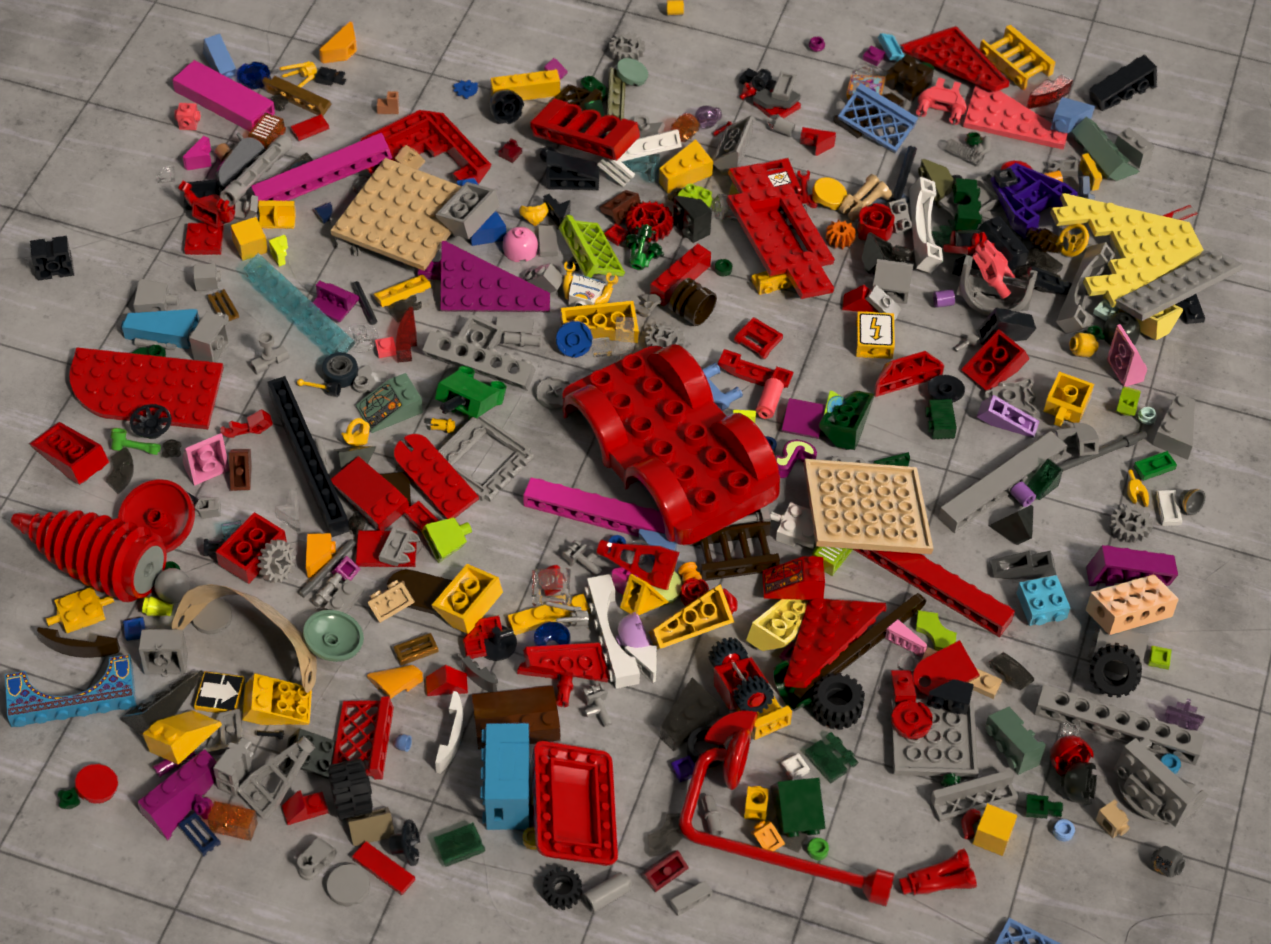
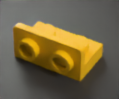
M765 271L751 275V281L759 295L792 286L787 274L769 276L768 272Z

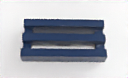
M196 812L178 824L179 829L203 857L207 855L206 852L214 850L213 847L221 845L220 840ZM192 820H195L198 823V825L209 836L212 842H208V840L191 822ZM186 824L202 841L205 847H202V845L196 840V838L191 834V832L185 827Z

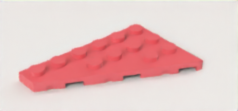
M975 85L964 121V128L1064 150L1068 133L1052 130L1051 122L1000 90L993 92L980 85Z

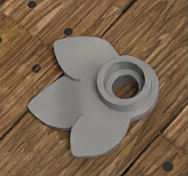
M366 365L359 369L358 376L353 381V387L358 392L368 391L372 393L386 381L387 372H372L371 367Z

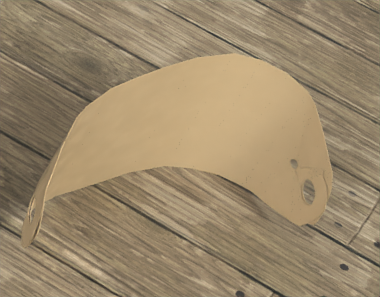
M214 584L201 585L186 592L177 608L172 622V630H183L214 599L226 595L239 594L258 608L286 634L296 650L302 686L307 693L313 689L316 683V655L306 646L303 633L276 609L255 596L226 586ZM184 615V619L181 625L178 627V622L180 618ZM310 671H311V678H310V682L308 683V677H309V673H310Z

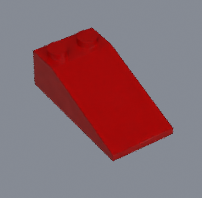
M58 422L30 443L33 449L65 476L79 485L86 482L89 477L102 470L109 463L101 444L61 422Z
M359 456L331 479L333 486L377 531L386 530L404 514V510L409 508L408 499Z

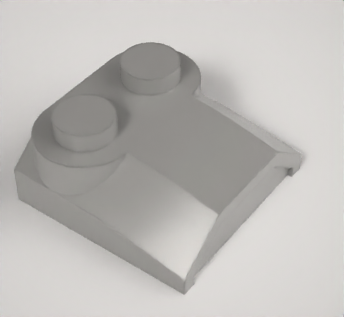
M471 314L458 337L464 339V342L469 344L470 342L478 343L484 349L488 347L494 348L501 342L504 330ZM479 355L477 357V359L483 360L484 358L483 355Z

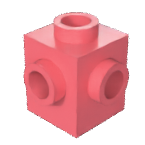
M179 103L178 110H175V120H178L179 130H197L198 121L201 118L197 104Z

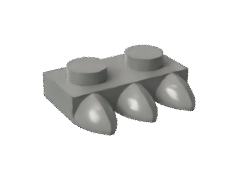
M393 526L379 555V561L397 567L399 564L410 562L409 557L404 553L415 551V548L410 543L420 541L419 536L412 531Z

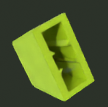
M449 518L426 524L421 531L435 559L440 563L466 544L465 535L472 533V528L468 522L459 525L455 518Z

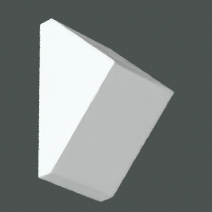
M626 646L625 653L630 657L635 656L639 671L654 683L656 681L657 646L642 648Z

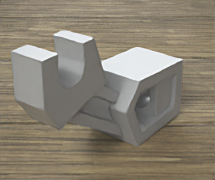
M218 497L199 498L198 502L194 504L195 517L199 515L202 519L221 516V503Z

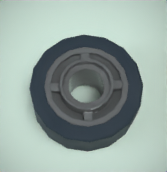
M337 352L328 356L322 365L325 382L327 384L334 381L340 382L341 388L352 385L358 376L356 359L344 352Z

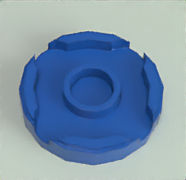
M572 320L565 322L559 328L556 335L558 349L564 355L575 358L585 355L590 350L593 341L591 329L581 321Z

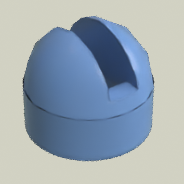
M406 734L399 735L395 739V747L398 750L408 752L412 744V737Z

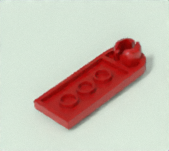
M410 434L404 437L406 445L401 440L396 444L394 457L397 464L446 519L456 518L479 500L476 492L425 436Z

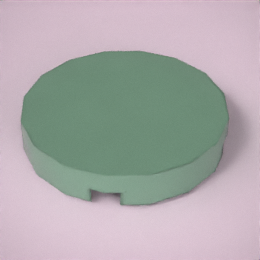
M623 58L616 66L618 77L629 85L637 84V86L645 84L649 76L647 68L635 59Z

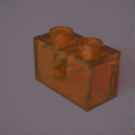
M214 801L207 819L212 832L248 841L252 840L258 824L255 810Z

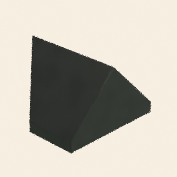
M354 446L337 449L341 470L358 456L368 464L376 446Z
M1030 505L988 526L1016 545L1032 539L1034 507Z

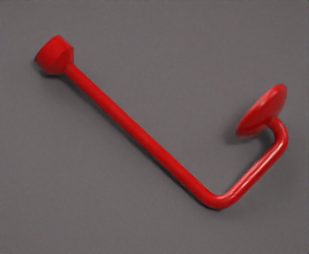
M747 728L741 729L734 735L727 749L712 748L699 756L679 819L681 832L688 840L703 846L861 888L870 903L887 906L895 875L893 872L877 868L867 874V876L694 829L692 818L708 765L715 760L723 761L725 783L728 789H736L746 765L751 732Z

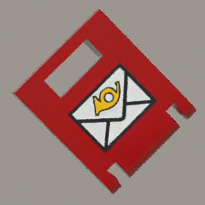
M789 158L761 164L774 187L791 185L796 194H801V187Z

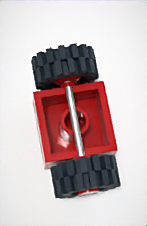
M729 637L728 641L726 638H723V642H716L717 646L713 645L711 647L713 651H709L710 656L708 658L714 668V687L729 711L740 708L741 711H759V713H762L763 708L767 710L769 708L767 704L771 705V699H774L773 690L753 658H748V653L742 643L737 638L733 640L732 637Z

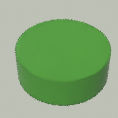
M822 838L810 840L807 847L808 855L814 860H823L827 857L829 851L828 843Z

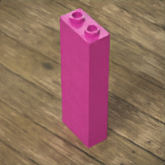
M196 60L192 61L172 79L176 93L251 133H255V129L258 130L259 128L257 127H261L259 124H264L261 121L267 122L264 118L270 119L265 116L272 117L275 114L274 102Z

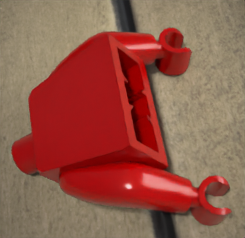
M184 180L181 182L178 189L184 193L187 202L192 207V217L216 228L234 220V205L228 206L230 203L228 200L224 201L216 194L196 197L190 190L192 185Z

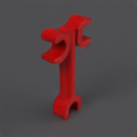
M798 170L797 180L801 184V195H796L801 204H807L810 208H817L818 203H815L812 199L814 195L810 194L808 196L807 181L810 179V171L807 170L806 175H801L800 170Z

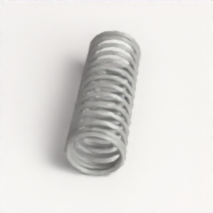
M953 138L946 145V151H950V153L958 155V157L966 159L971 163L979 166L983 162L985 156L983 153L977 152V150L974 151V149L969 148V146L966 147L961 142L958 144V141L956 142Z

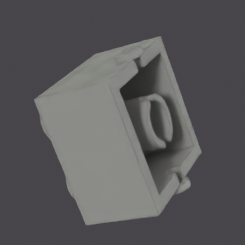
M142 630L139 652L144 674H161L163 677H167L169 674H186L188 651L183 630Z

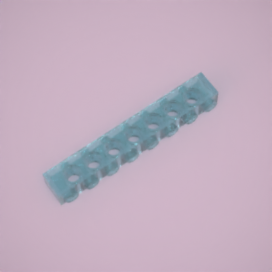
M259 253L243 268L248 273L246 277L253 283L257 281L259 283L257 287L264 293L268 291L270 293L268 297L274 303L280 302L282 304L280 308L287 315L291 312L293 314L291 318L298 325L303 323L304 326L302 328L309 335L312 333L316 335L314 340L321 346L325 344L327 346L325 350L328 353H347L356 344L350 336Z

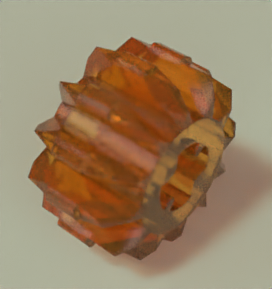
M684 113L671 125V130L678 129L681 142H687L688 139L691 140L695 133L699 131L700 124L694 115Z

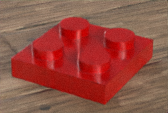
M188 223L184 248L185 255H221L224 225L216 228L207 223Z

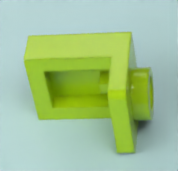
M1123 386L1116 411L1126 416H1135L1141 391Z

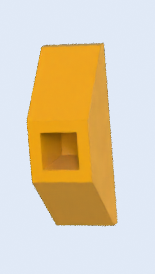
M350 21L343 26L335 36H332L319 49L321 63L347 61L357 51L353 22Z

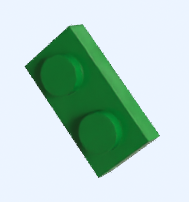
M1165 451L1137 461L1133 467L1142 481L1175 470L1177 464L1169 452Z

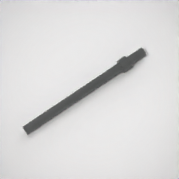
M1142 431L1135 435H1127L1120 441L1100 448L1099 454L1077 457L1047 469L1046 473L1050 477L1125 446H1133L1136 442L1147 438V433Z

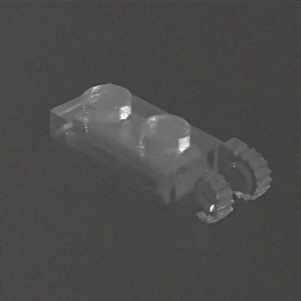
M616 317V362L620 360L621 354L629 355L634 352L635 318Z

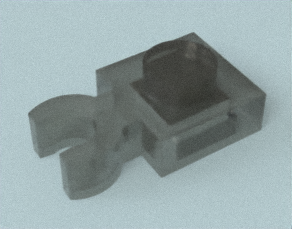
M413 295L407 302L401 299L388 306V312L399 323L412 316L413 310L421 309L422 302L415 303L417 297Z

